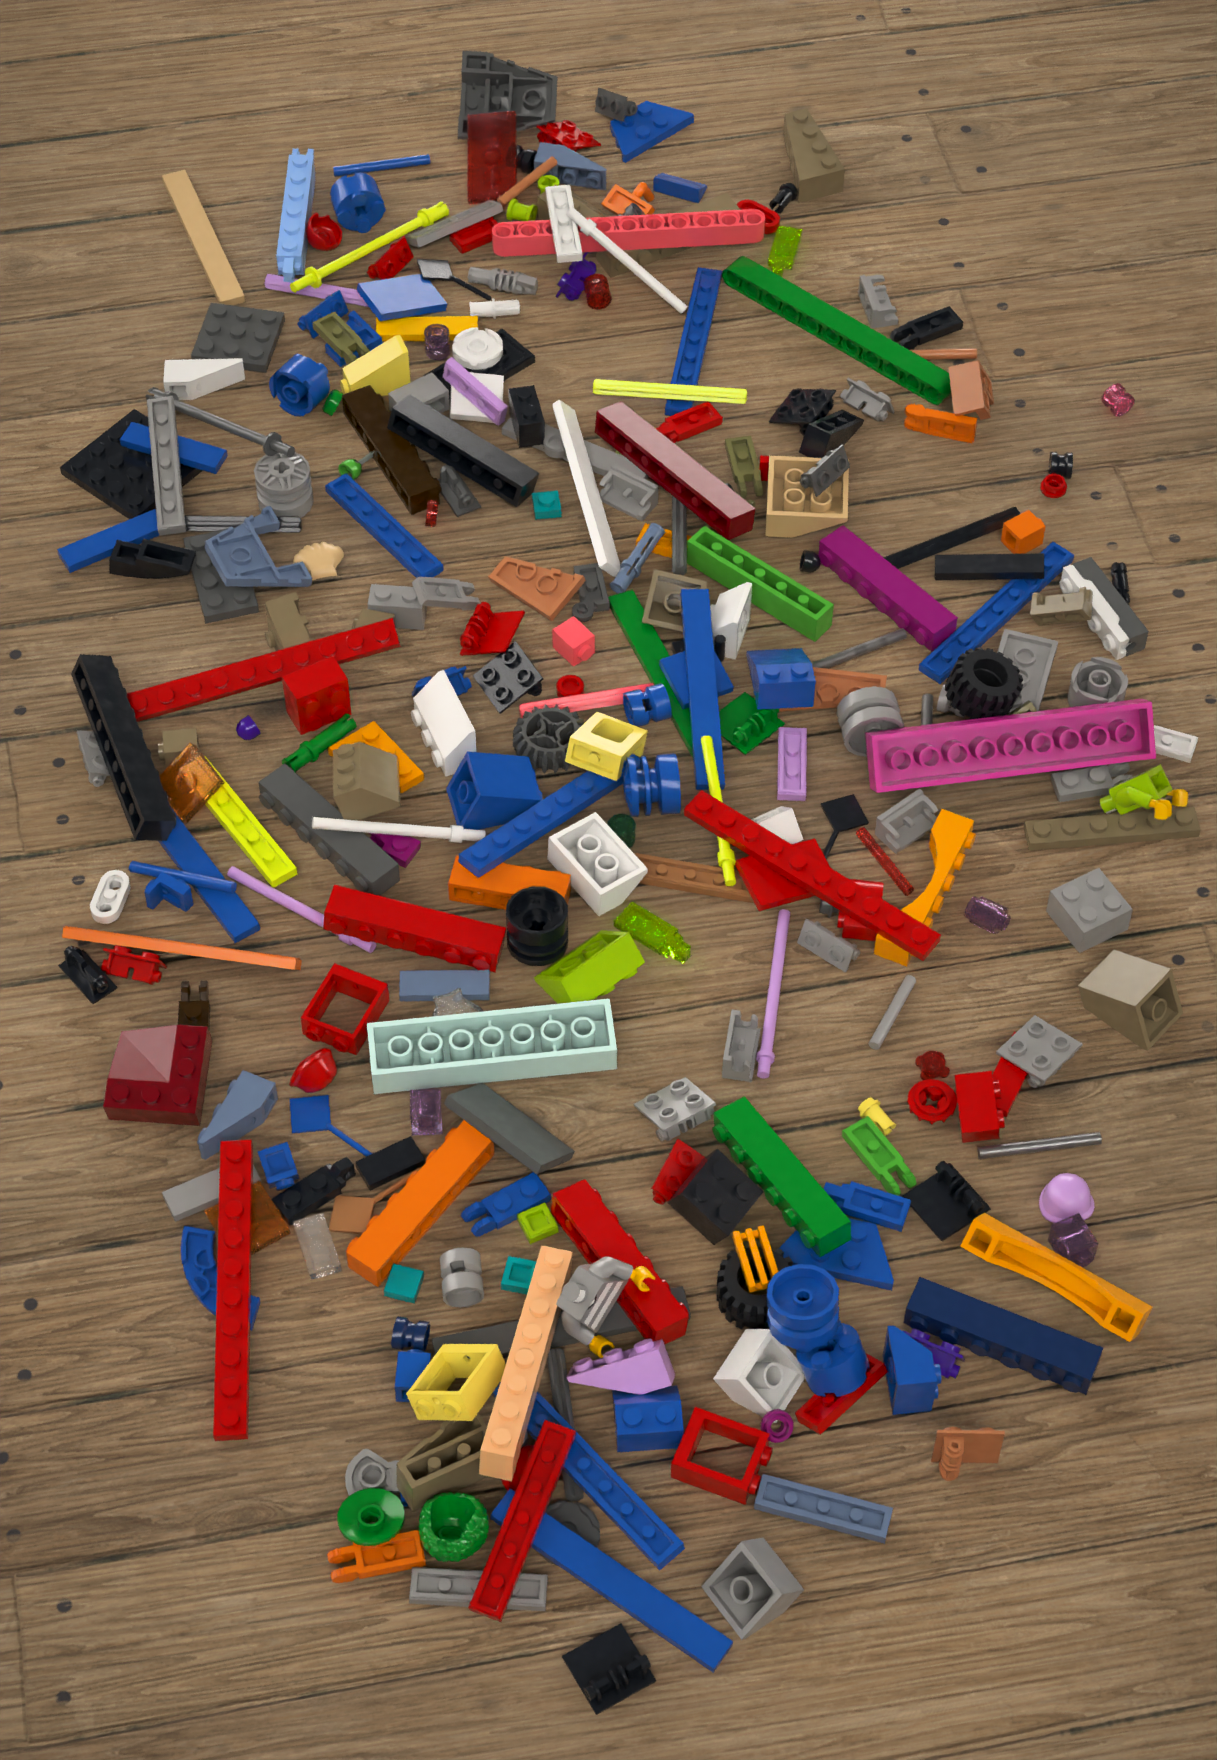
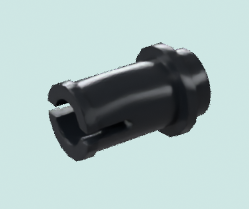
M792 183L782 184L778 194L770 201V208L773 210L779 204L775 212L782 213L789 202L796 199L798 192L796 186Z

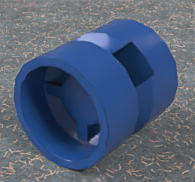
M662 683L646 687L645 692L637 689L623 693V705L629 724L640 727L647 725L650 719L654 722L670 719L672 716L669 696ZM643 701H645L647 711H645Z

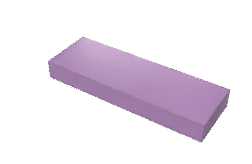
M453 357L449 358L445 362L443 378L496 425L502 424L505 421L508 406Z
M779 727L777 800L806 801L807 728Z

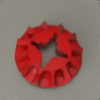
M927 1079L916 1083L910 1089L907 1103L910 1107V1113H914L918 1117L919 1122L926 1120L932 1125L935 1121H942L944 1123L950 1115L953 1116L957 1105V1098L953 1089L946 1083ZM927 1097L932 1101L938 1100L937 1109L931 1104L926 1106Z

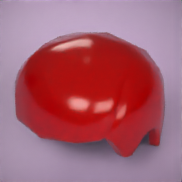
M316 212L309 218L306 224V238L313 248L321 251H332L342 241V230L339 224L332 220L329 215L320 217Z

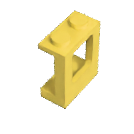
M596 712L570 736L565 762L617 781L621 777L626 757H630L632 754L639 757L643 755L648 730Z

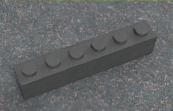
M283 764L258 782L260 790L259 799L263 806L267 809L271 808L277 813L284 825H290L296 830L303 842H309L315 847L318 855L322 859H328L334 864L337 872L343 877L347 876L358 891L380 896L400 881L398 863L363 832L312 829L313 817L343 819V817L333 805L289 766Z

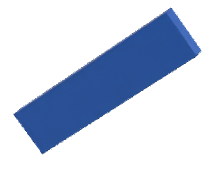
M131 422L120 438L121 446L151 455L149 427ZM178 436L180 464L217 474L227 458L226 449Z
M153 509L57 549L58 556L69 573L110 557L117 540L141 544L143 539H153L159 536L156 510Z

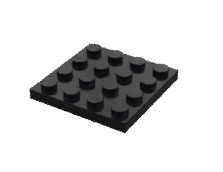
M133 409L60 467L63 476L128 519L156 509L152 456L123 447L120 444V438L131 422L149 427L148 417L136 409ZM180 464L182 487L203 470Z

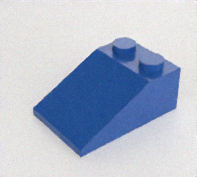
M802 648L746 651L758 710L814 706L815 675L812 663Z

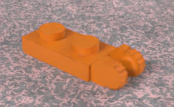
M915 403L905 407V414L908 416L904 419L905 428L938 437L974 443L978 418L965 415L956 416L954 413L925 409L923 405H916Z
M419 1530L399 1533L383 1544L363 1546L353 1543L351 1546L332 1549L327 1554L328 1562L332 1564L345 1563L354 1558L356 1559L357 1565L339 1568L331 1572L332 1582L338 1584L351 1582L358 1577L359 1579L409 1570L412 1567L426 1566Z

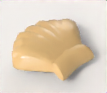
M321 542L320 544L313 543L311 546L306 545L294 556L293 564L303 561L312 580L337 576L336 567L343 559L344 552L341 547L334 546L333 544H327L326 542Z

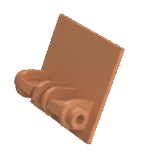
M958 1427L937 1430L931 1462H939L940 1476L947 1481L957 1479L961 1463H998L1005 1431H995V1429L988 1427L977 1430H962Z

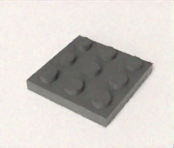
M210 303L191 353V359L243 358L244 370L266 373L285 322L284 312Z

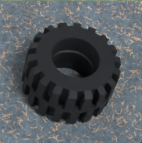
M977 647L975 650H966L965 654L962 653L945 685L946 697L952 701L951 706L954 709H958L960 711L959 714L962 716L970 717L969 720L1007 715L1023 688V684H1021L1023 677L1019 674L1020 670L1017 666L1013 665V661L1010 658H1005L1001 652H993V649L990 648L983 650L981 647Z
M744 1244L754 1280H760L751 1250L746 1248ZM758 1247L767 1279L771 1280L762 1247ZM779 1248L776 1251L772 1250L778 1272L785 1267L793 1265V1261L789 1256L783 1258L784 1251ZM732 1250L727 1254V1260H722L720 1270L718 1271L716 1292L717 1302H719L718 1308L721 1313L726 1312L725 1319L728 1322L736 1321V1327L739 1329H743L744 1326L749 1327V1329H769L767 1294L753 1295L741 1288V1285L746 1280L738 1254Z

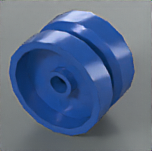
M806 1264L785 1267L774 1274L767 1288V1320L772 1336L781 1344L793 1349L808 1350L820 1347L830 1341L839 1326V1287L835 1278L822 1268Z

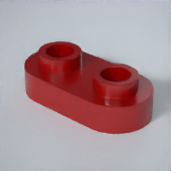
M748 199L736 204L741 210L757 209L764 213V234L768 235L778 231L780 216L775 211Z

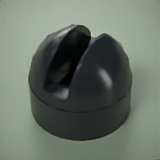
M804 550L800 560V571L807 573L816 571L821 565L820 557L813 551Z

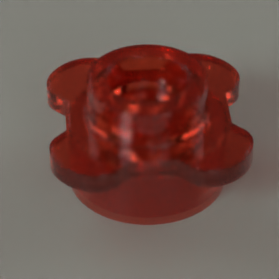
M928 1051L916 1058L915 1064L921 1070L920 1078L922 1080L937 1077L946 1078L949 1076L950 1070L945 1066L946 1061L942 1053Z

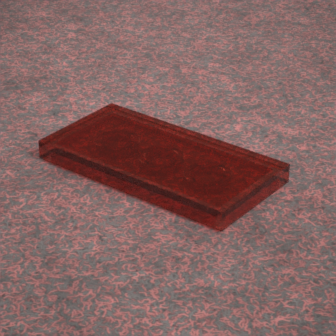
M516 111L468 115V203L479 204L488 200L498 202L497 199L517 184Z

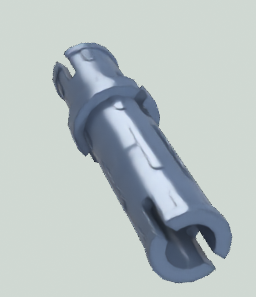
M651 523L628 559L623 560L621 563L620 571L610 583V588L617 594L625 592L633 579L641 574V567L652 553L660 538L665 534V530L660 525ZM647 542H648V545L646 546V548L644 549V551H643L642 554H641V551L643 550V548L645 547V545H646Z

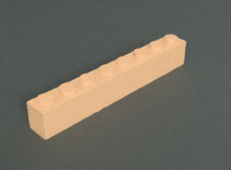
M541 1245L481 1446L480 1475L508 1481L513 1479L561 1312V1308L556 1303L562 1294L564 1285L569 1282L571 1277L573 1255L571 1251Z

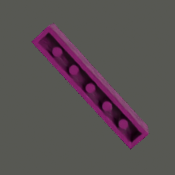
M844 525L819 541L818 556L825 567L835 572L843 582L852 586L860 596L868 599L881 613H885L899 628H904L919 644L924 645L931 652L956 631L957 616Z

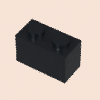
M535 386L508 389L509 414L519 448L542 445L545 438V421Z

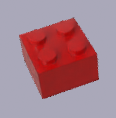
M334 656L282 676L286 712L300 735L316 731L320 727L335 722L344 714L352 715L348 678Z

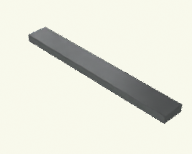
M683 1286L671 1288V1293L676 1300L682 1302L687 1308L690 1319L691 1313ZM616 1301L594 1336L608 1337L637 1331L638 1329ZM563 1311L560 1312L550 1349L580 1343L564 1330L561 1318ZM519 1320L432 1338L434 1354L436 1355L443 1344H497L503 1358H508Z

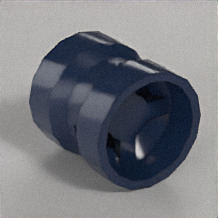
M398 1316L393 1328L391 1347L399 1350L411 1347L412 1349L425 1352L429 1341L430 1322L419 1320L414 1324L408 1318Z

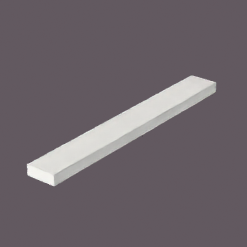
M559 399L552 404L597 562L601 569L616 577L621 569L578 419L575 410Z

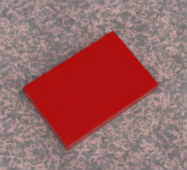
M815 838L792 844L830 867ZM751 856L736 860L735 866L758 911L815 896Z

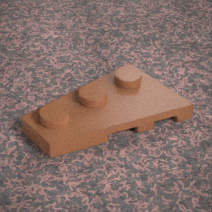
M506 556L488 576L492 583L550 621L555 619L586 581L583 575H570L562 573L559 569L551 568L550 570L538 567L535 563Z

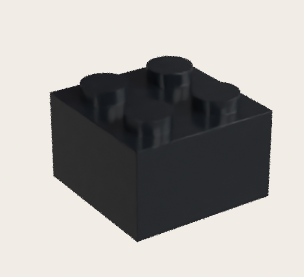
M716 1149L702 1159L667 1203L715 1245L730 1235L764 1191L722 1152Z

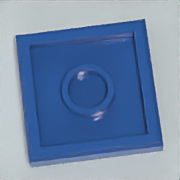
M714 650L717 693L719 697L733 692L734 686ZM685 651L660 659L659 666L681 708L686 709L689 708Z

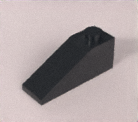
M840 410L809 423L799 453L811 458H823L827 451L837 449L841 444L845 445L863 425L864 419L845 410Z

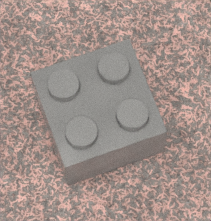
M1100 868L1051 890L1046 909L1048 915L1079 953L1128 930L1133 911L1132 907Z

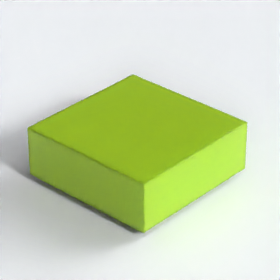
M546 1203L517 1214V1221L530 1244L559 1233V1227Z

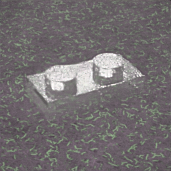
M324 1213L293 1221L294 1230L310 1279L314 1280L341 1272V1264Z

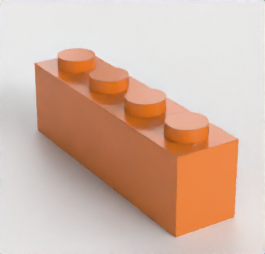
M456 855L448 882L449 900L506 910V905L511 896L522 889L535 886L547 887L557 891L564 897L568 905L571 893L570 874H564L560 871L535 869L531 866L511 865L503 862L478 878L458 862L459 856Z

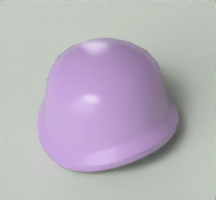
M1063 1173L1052 1178L1045 1186L1040 1195L1039 1208L1046 1220L1055 1224L1071 1225L1080 1223L1092 1215L1094 1200L1083 1178L1076 1174Z

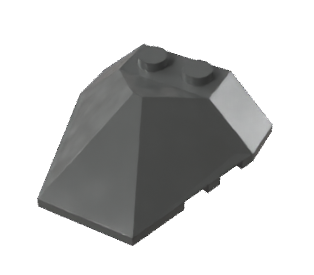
M463 51L458 139L485 140L534 128L537 125L542 126L555 122L557 76L531 67L527 69L515 65L514 61H504L495 58L494 54L488 52Z

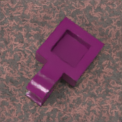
M369 833L371 834L370 839L393 858L398 865L404 868L408 866L421 848V841L411 836Z

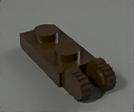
M182 981L178 1025L210 1028L208 981H200V1000L190 1001L191 986L189 981Z

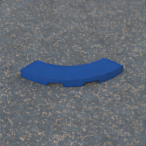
M184 1226L181 1238V1259L187 1282L200 1303L216 1316L217 1266L214 1260L215 1231ZM252 1295L250 1307L251 1331L253 1330L260 1306V1297Z

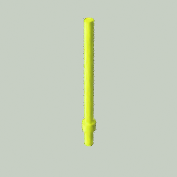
M703 736L701 744L709 792L711 796L723 802L712 737ZM717 836L719 852L717 853L718 864L723 870L725 885L733 886L736 884L734 871L736 863L735 853L731 849L730 843Z

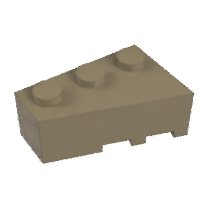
M296 592L265 602L268 632H265L268 646L270 648L274 647L276 651L316 640L315 637H311L306 627V624H309L306 614L300 615L299 598Z
M479 1413L473 1421H444L441 1424V1428L429 1439L425 1438L397 1463V1488L412 1511L423 1507L427 1500L437 1494L454 1493L488 1477L479 1474L480 1450L487 1429V1425Z

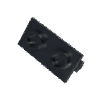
M69 946L65 949V961L58 966L92 1004L118 989L84 950L74 946Z

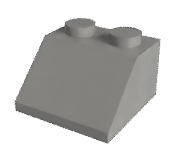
M764 1538L741 1541L701 1586L741 1640L748 1638L783 1614L804 1591L803 1587Z

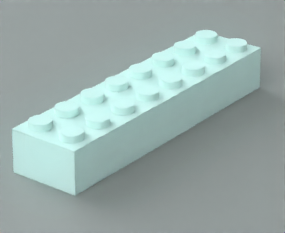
M610 999L367 1023L374 1094L617 1069V1045Z

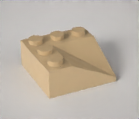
M769 456L765 536L793 538L846 523L848 521L849 469L816 497L813 488L801 486L800 479L803 473L812 467H817L816 463L822 458Z

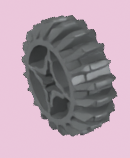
M545 703L543 709H538L534 706L532 713L525 711L523 718H518L514 727L513 747L516 750V755L528 756L534 770L542 768L544 774L548 769H553L555 774L559 768L567 771L569 763L565 762L569 738L585 723L584 719H580L577 712L570 713L568 706L564 709H559L557 704L554 708H548Z

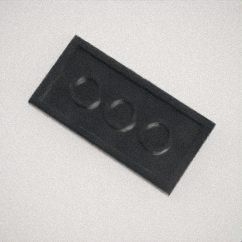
M500 329L495 332L500 336L503 343V355L500 361L486 369H465L473 373L503 375L505 381L535 363V355L504 329ZM445 363L427 374L433 373L449 390L450 402L451 384L443 378Z

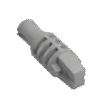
M471 266L468 272L469 283L487 285L491 290L495 291L498 289L500 292L504 290L506 293L512 292V294L535 295L538 288L537 278L517 271L514 273L512 270H500V268L485 270Z

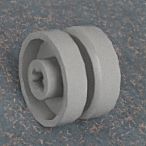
M865 687L853 691L845 696L837 706L836 715L842 729L844 745L849 752L857 756L867 757L865 732L905 727L900 715L897 698L892 691L883 687Z

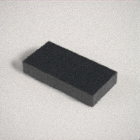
M410 1136L355 1163L357 1170L371 1191L422 1167L425 1164V1158Z

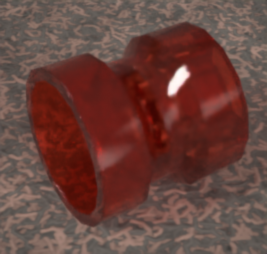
M602 274L589 275L583 283L588 306L595 310L606 308L612 301L607 277Z

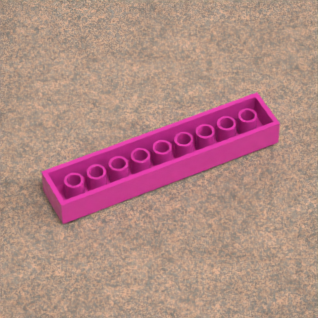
M1145 699L865 732L870 789L876 793L1156 759L1152 702Z

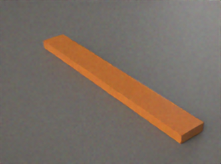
M65 926L62 933V938L292 970H301L302 960L296 957Z

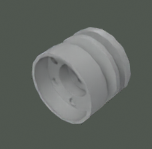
M296 452L292 457L277 453L274 456L264 455L256 463L254 469L259 510L262 512L263 508L271 506L276 516L304 517L311 510L314 502L309 462L304 456Z

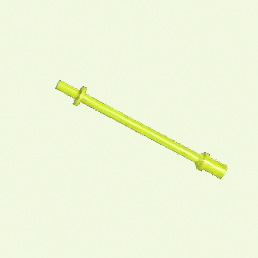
M440 201L428 209L423 208L418 211L417 218L317 270L312 266L306 268L305 276L290 284L291 290L296 293L309 285L313 288L320 287L322 285V278L421 226L425 228L449 215L447 205Z

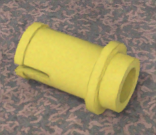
M870 1097L858 1107L860 1117L863 1119L869 1116L884 1136H887L892 1132L890 1127L894 1129L896 1124L881 1109L879 1100H874Z

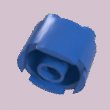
M358 172L355 173V176L348 178L345 175L339 178L331 188V203L337 220L341 226L348 230L367 233L371 230L372 226L380 221L385 213L386 208L375 179L368 174Z
M295 354L270 378V392L273 398L277 396L282 402L279 406L284 411L294 416H304L311 412L329 394L328 369L322 363H316L306 356Z
M840 1320L837 1332L824 1345L808 1350L796 1349V1356L810 1390L816 1395L826 1397L825 1393H835L836 1397L844 1396L858 1389L867 1378L865 1373L867 1369H870V1364L859 1334L852 1326L841 1323Z

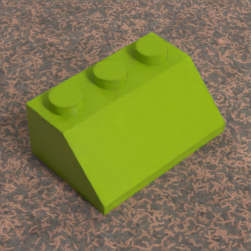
M601 930L539 973L534 979L557 1004L590 1001L599 995L603 996L615 989L614 984L620 980L634 976L638 972L637 968L643 965L645 961L629 932Z

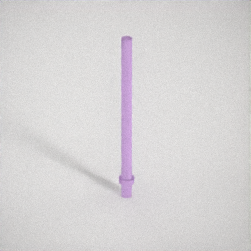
M785 909L780 910L778 913L761 1048L756 1055V1061L758 1062L757 1076L760 1078L769 1077L770 1066L774 1063L775 1058L772 1050L790 912Z

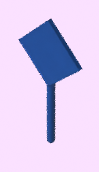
M329 1095L290 1099L292 1134L329 1130L367 1157L372 1154L331 1125Z

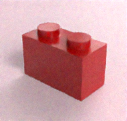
M992 1071L954 1075L962 1143L999 1139V1128H1005L1003 1109L997 1110L995 1100L1001 1099L999 1080L993 1081Z

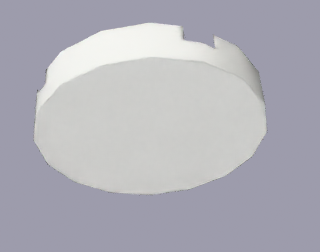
M478 327L463 330L453 340V357L465 368L478 370L492 367L500 361L503 355L502 339L497 333L485 328V331L478 330Z

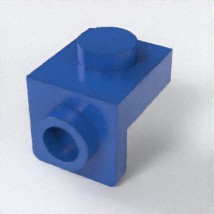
M162 871L156 879L151 880L146 886L144 892L147 907L152 910L163 899L185 912L193 906L191 888L182 879H175Z
M288 1142L258 1151L269 1188L276 1187L277 1190H283L295 1185L294 1180L300 1179Z

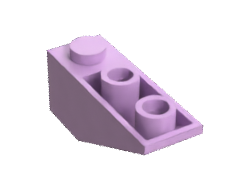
M645 1339L637 1342L634 1348L622 1351L621 1348L612 1349L603 1354L602 1358L593 1361L590 1357L580 1359L573 1363V1367H571L566 1378L571 1383L642 1395L672 1386L675 1372L663 1339L654 1342L652 1339Z

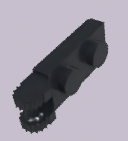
M948 306L911 320L907 324L894 329L890 338L896 343L900 341L899 344L908 350H914L917 345H922L963 329V321Z

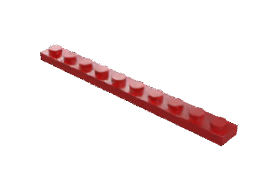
M390 618L127 693V698L131 708L134 709L136 721L140 722L282 681V676L331 656H334L338 664H343L399 648L401 645L394 620Z
M700 790L684 808V816L918 959L924 961L940 942L941 934L703 790Z
M252 1139L220 1141L213 1437L215 1441L248 1439L253 1193Z

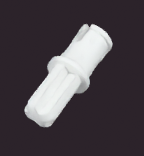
M492 299V301L469 302L470 316H478V318L493 317V319H496V316L518 315L520 313V303L518 300L495 301V299Z

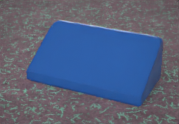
M665 173L658 174L653 179V191L695 203L700 202L707 189L705 184Z

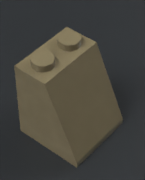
M1115 949L1078 985L1086 1010L1147 1051L1183 1014L1171 968Z

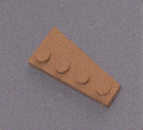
M813 667L816 680L814 706L779 708V712L836 708L840 701L853 691L873 686L885 688L887 676Z

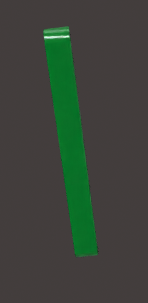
M740 256L723 270L722 278L732 289L926 401L939 405L951 394L949 372L753 260Z

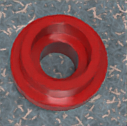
M1055 473L1049 474L1042 480L1040 490L1049 498H1060L1067 491V483L1063 476Z

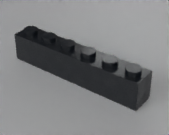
M408 395L392 407L387 426L389 430L443 463L454 467L456 471L515 507L520 505L534 492L539 476L537 471L412 395Z

